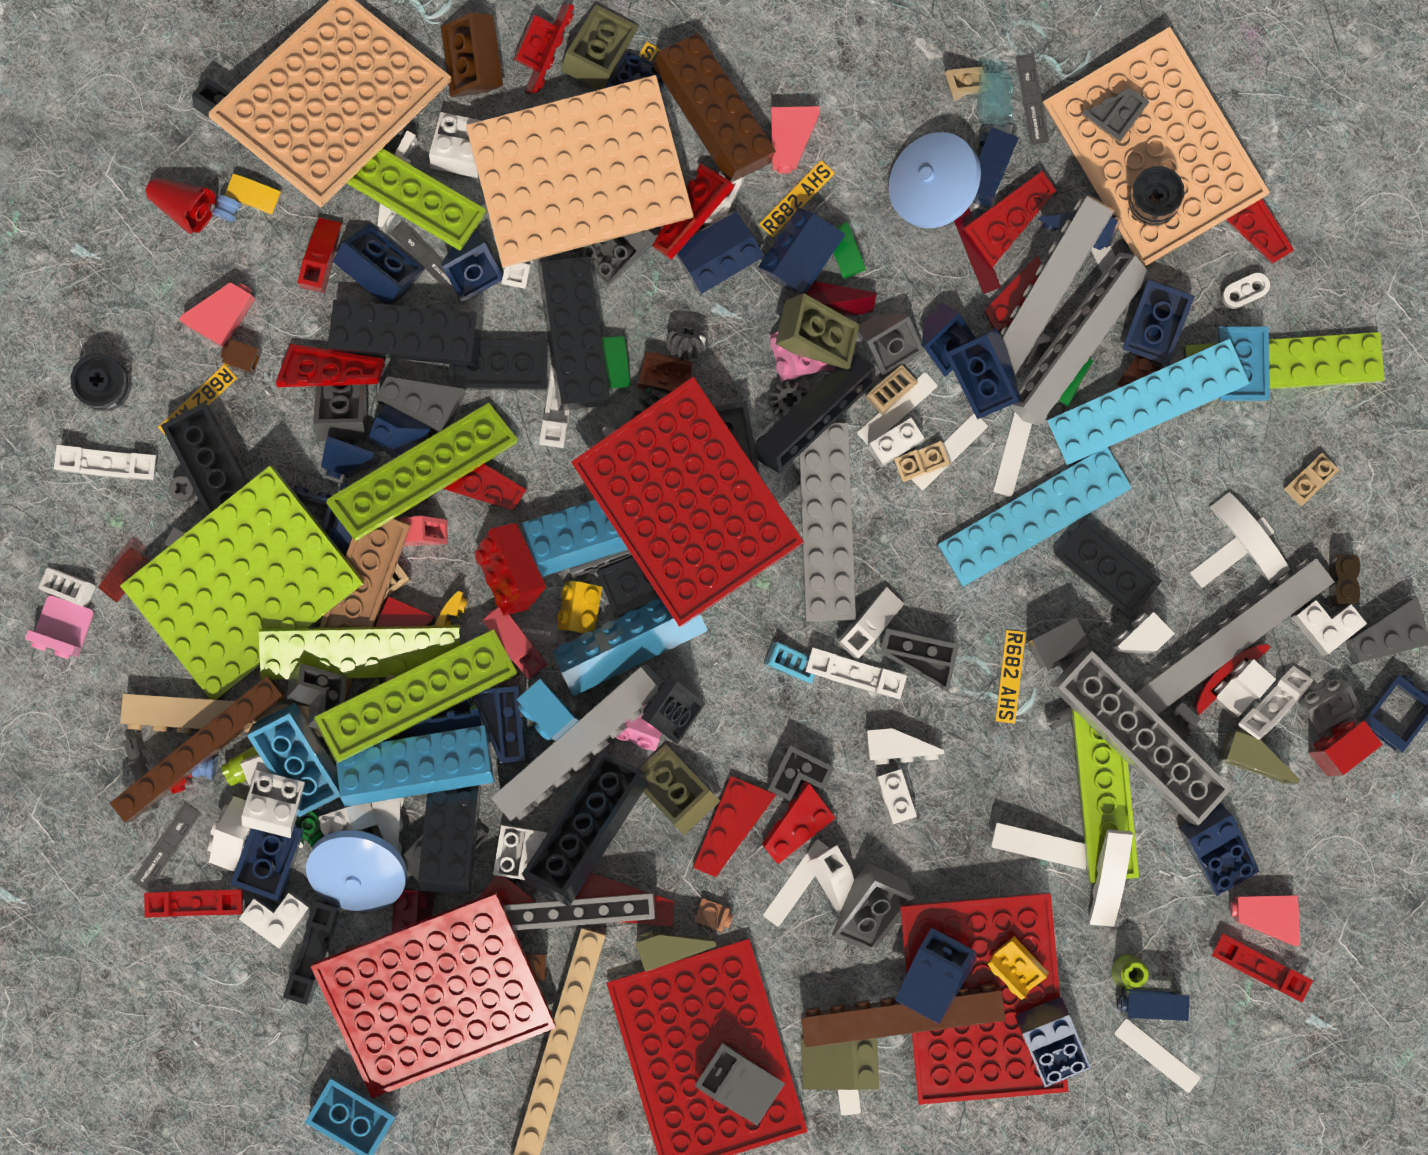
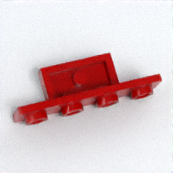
M571 3L561 6L554 25L537 15H532L513 58V60L533 70L525 89L527 94L539 92L545 83L543 77L546 70L551 68L555 59L553 54L564 39L563 31L570 24L574 16L572 13L574 5Z

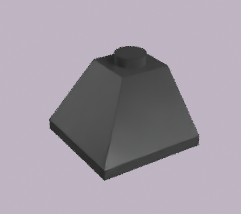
M908 314L875 315L859 326V337L882 376L925 352Z

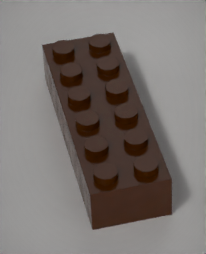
M697 33L658 51L653 67L724 177L734 182L769 165L776 150L701 35Z

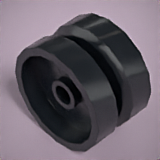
M102 353L89 354L81 358L73 367L70 376L74 395L82 403L98 411H112L120 407L128 399L131 391V378L127 369L111 356Z

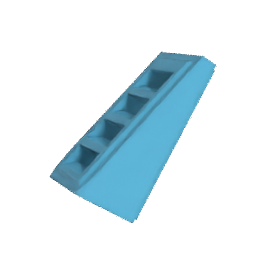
M772 642L764 665L809 684H812L815 677L814 674L806 672V675L802 674L810 656L782 643ZM779 650H781L782 653L780 655L778 662L776 663L775 659L778 655ZM788 654H790L792 656L788 662L787 667H785L783 665ZM797 658H800L801 660L797 667V670L794 671L793 668L797 661Z

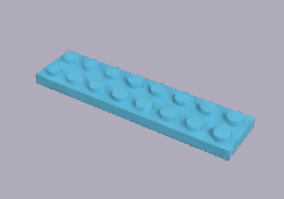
M1227 339L1047 421L1066 464L1069 465L1250 383L1231 340Z
M1107 447L994 511L937 546L959 583L964 587L1129 491L1132 487Z

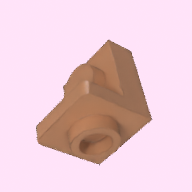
M702 898L694 922L723 932L724 927L729 929L733 914L729 913L730 907Z

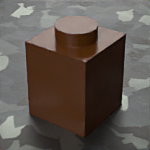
M230 339L228 345L225 344L222 349L221 358H223L222 363L225 366L254 375L262 353L257 348Z

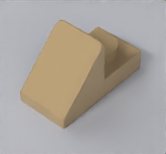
M983 66L953 69L945 72L953 101H957L965 95L984 93L990 89Z

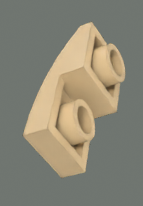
M943 441L934 443L921 450H914L894 459L903 482L952 464Z
M1321 453L1284 490L1302 506L1339 469Z

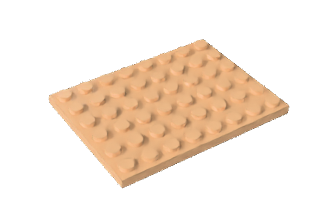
M329 0L209 112V118L318 206L322 207L451 82V76L357 1Z
M1171 27L1043 101L1044 107L1100 201L1114 209V215L1122 218L1118 231L1131 253L1136 255L1144 267L1270 194ZM1131 88L1147 99L1149 105L1120 143L1082 116L1085 110L1091 109L1101 104L1102 101L1110 97L1113 98L1120 92ZM1153 166H1164L1174 170L1181 177L1184 184V198L1175 217L1161 226H1147L1140 223L1132 216L1129 209V194L1137 176L1143 170ZM1152 195L1150 200L1158 203L1160 199H1155V195Z
M656 75L466 125L503 268L693 218Z

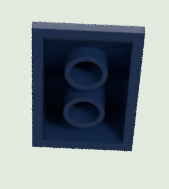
M1147 278L1122 349L1169 366L1195 295Z
M997 328L961 343L945 353L977 420L1021 400L1008 351Z
M294 826L291 838L251 828L230 884L276 901H282L304 830Z

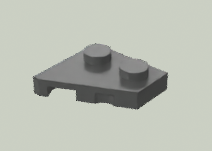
M1128 88L1115 97H1110L1102 101L1101 104L1085 110L1082 116L1120 143L1149 105V101L1133 89Z

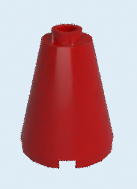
M157 177L148 182L145 190L147 199L189 234L201 232L212 218L213 214L210 212L212 204L216 205V195L208 188Z

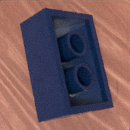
M798 207L773 246L764 256L758 268L773 282L800 294H806L845 234L816 214Z
M737 211L731 212L694 234L676 254L693 286L701 294L764 257L756 240Z
M371 223L343 241L333 260V263L341 268L342 271L346 272L380 302L388 305H393L401 299L425 270V267Z

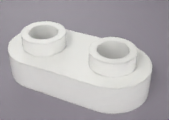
M1254 273L1238 280L1224 289L1222 301L1231 309H1237L1263 297L1269 291V279L1262 273ZM1253 283L1259 284L1260 289L1258 291L1252 288ZM1231 293L1237 294V301H1233L1230 298Z

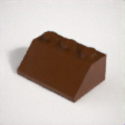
M470 12L441 26L446 71L451 76V82L448 84L450 97L488 93L503 86L493 15Z

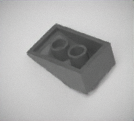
M367 384L316 386L313 425L317 441H326L327 436L340 441L366 440Z
M867 863L851 886L832 932L833 936L874 952L900 918V905H908L915 898L907 879Z

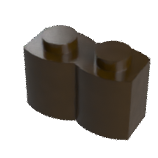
M1338 554L1332 557L1329 565V573L1334 580L1329 589L1330 602L1332 606L1355 605L1360 598V585L1357 580L1360 573V560L1357 554Z

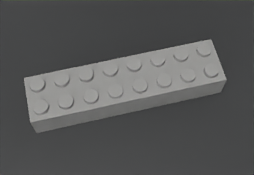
M833 423L799 455L802 539L805 541L802 544L805 623L852 622L856 620L848 423Z
M1083 650L1050 686L1189 823L1200 825L1232 790L1093 651Z
M648 665L640 667L491 799L510 821L515 818L519 820L523 817L525 818L535 809L533 806L535 802L539 804L554 793L551 789L553 786L558 788L572 777L569 772L573 769L575 772L578 769L580 770L591 760L588 757L591 753L595 755L609 745L608 738L612 737L614 739L628 728L625 724L629 720L632 723L643 715L644 707L650 701H653L658 694V688L662 683L660 678Z

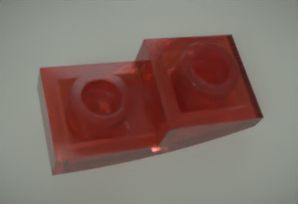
M130 547L107 574L98 588L116 603L119 602L126 594L120 585L150 561L133 547Z

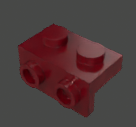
M403 890L393 905L392 932L432 917L433 893L431 891Z

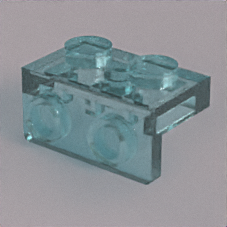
M981 73L979 75V123L999 124V127H1005L1009 121H1012L1013 106H1010V97L1013 95L1014 85L1013 82H1010V74Z

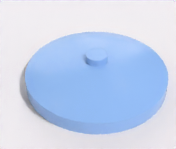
M936 132L918 138L903 150L891 170L888 189L893 208L908 223L920 228H937L954 221L968 209L977 194L981 179V167L978 156L966 141L951 133Z
M348 830L328 834L314 844L307 859L306 874L312 888L329 903L346 910L369 912L383 909L400 897L407 879V868L400 853L387 841L370 833Z

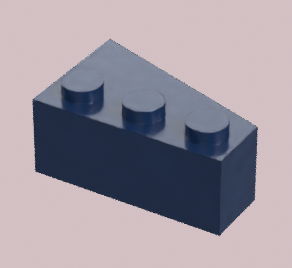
M519 686L486 689L472 696L500 763L527 761L524 721L517 708L519 706L517 698L521 696V688Z

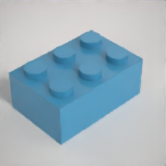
M333 1076L330 1078L304 1123L358 1155H375L397 1118L398 1113L340 1078Z

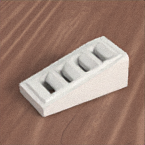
M48 566L38 586L39 590L86 608L96 588L95 585ZM57 575V579L54 583V586L52 589H50L52 580L54 576ZM66 579L61 592H59L63 580ZM73 583H75L74 588H73V590H72L70 596H68V594H69V592H70V590H71V587H72Z

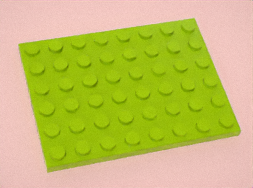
M270 465L120 585V587L210 700H217L260 666L259 629L308 628L363 585L365 581L274 466Z

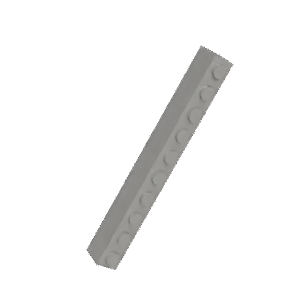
M1317 558L1311 561L1308 559L1303 560L1295 567L1298 571L1291 576L1288 573L1283 575L1276 581L1278 586L1270 591L1269 588H1266L1256 596L1258 601L1254 604L1246 603L1237 610L1239 615L1231 620L1227 617L1217 625L1219 630L1215 633L1207 632L1198 639L1200 644L1192 649L1189 646L1178 654L1180 659L1172 664L1171 661H1168L1158 669L1160 671L1159 675L1154 678L1148 676L1139 683L1141 688L1135 693L1156 714H1159L1333 584L1334 580Z

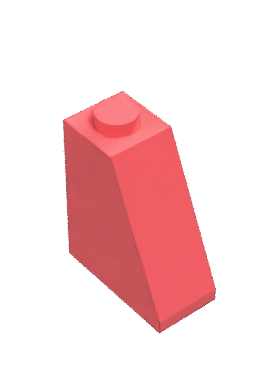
M820 106L771 107V144L776 150L772 158V170H777V173L788 174L792 173V170L797 169L819 119Z
M230 282L181 315L179 320L184 325L224 347L225 344L229 343L255 301V298L250 294L252 291L250 288L241 283L236 286Z
M427 516L396 518L411 524L404 546L448 544L446 519Z
M500 608L493 609L482 620L490 631L494 629L506 653L528 679H531L548 665L510 615L503 616Z
M1298 895L1233 896L1234 902H1230L1231 917H1234V921L1289 945L1300 946Z

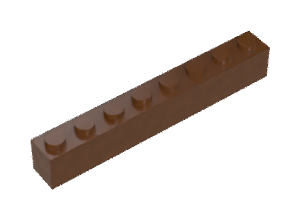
M266 676L111 801L110 805L125 823L132 822L287 697L286 694L271 677Z
M994 983L982 984L979 989L971 990L967 986L961 987L940 1025L895 1001V997H884L880 999V1002L870 1003L869 1000L857 1001L855 1006L845 1007V1004H834L830 1006V1009L820 1010V1007H811L801 1013L805 1048L1005 1021L1002 991L1000 986H995Z

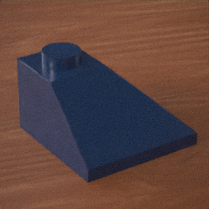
M477 229L474 230L461 250L452 246L441 263L462 303L499 283L503 278L500 269Z
M942 302L925 319L921 346L941 374L946 377L953 369L945 353L955 346L975 338L961 315Z
M387 405L376 416L369 439L372 446L397 458L424 442L431 427Z
M327 436L321 468L327 471V476L340 480L341 476L349 478L379 464L380 458L374 452Z

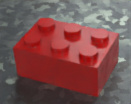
M517 523L491 528L474 552L475 560L485 575L486 584L491 588L495 597V603L500 608L503 616L529 610L546 588L543 578Z
M1353 720L1337 724L1331 729L1332 735L1326 738L1321 737L1311 745L1314 749L1309 754L1326 776H1343L1383 744L1365 721Z

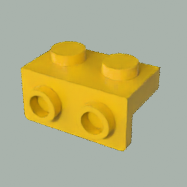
M566 581L561 592V610L557 615L558 630L583 634L594 631L602 587L577 581Z
M1015 936L993 952L987 963L991 971L996 976H999L1008 986L1009 990L1021 1000L1027 996L1029 990L1047 978L1049 974Z

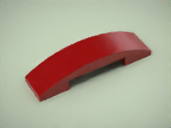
M1268 644L1243 650L1212 673L1200 688L1193 704V708L1198 712V715L1217 699L1211 690L1242 660L1249 661L1254 659L1257 661L1271 647Z
M243 889L144 893L145 918L243 914Z
M1223 933L1211 955L1303 1003L1314 981Z

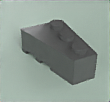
M387 376L375 398L379 403L385 406L390 405L430 426L431 430L439 433L451 423L466 392L463 388Z
M1418 596L1407 600L1393 611H1390L1346 640L1352 664L1428 645V631Z
M886 626L880 648L881 653L937 685L944 691L949 692L959 648L958 641Z

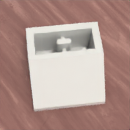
M440 112L429 153L430 168L478 178L479 174L466 125L482 120Z
M1154 612L1148 615L1143 613L1130 624L1133 627L1130 631L1121 632L1113 640L1115 645L1111 650L1114 653L1149 654L1157 651L1175 633Z
M256 770L243 809L242 826L291 838L305 782Z
M501 825L493 875L525 880L522 872L548 832Z

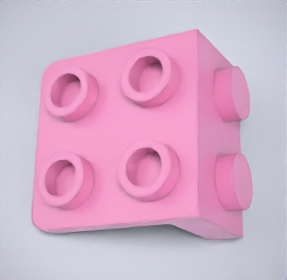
M778 332L770 335L771 349L774 352L776 369L781 383L791 381L801 375L828 372L835 369L834 365L795 355L776 345Z
M48 596L35 631L28 630L25 639L32 642L31 647L43 651L46 650V647L54 649V655L66 659L70 655L79 657L94 612L92 609L55 596Z

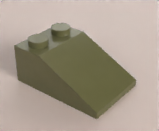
M595 5L567 50L561 71L598 90L604 89L624 57L639 26Z
M803 293L785 301L775 344L795 355L849 369L860 325Z
M1242 728L1240 730L1235 729L1233 732H1227L1218 761L1287 785L1299 784L1300 779L1261 740L1256 739Z
M666 744L640 768L649 783L643 792L683 835L690 831L720 802Z
M654 930L641 934L639 936L640 940L635 943L645 972L717 946L715 939L669 933L655 934Z
M877 1038L805 1048L804 1039H801L803 1089H879Z

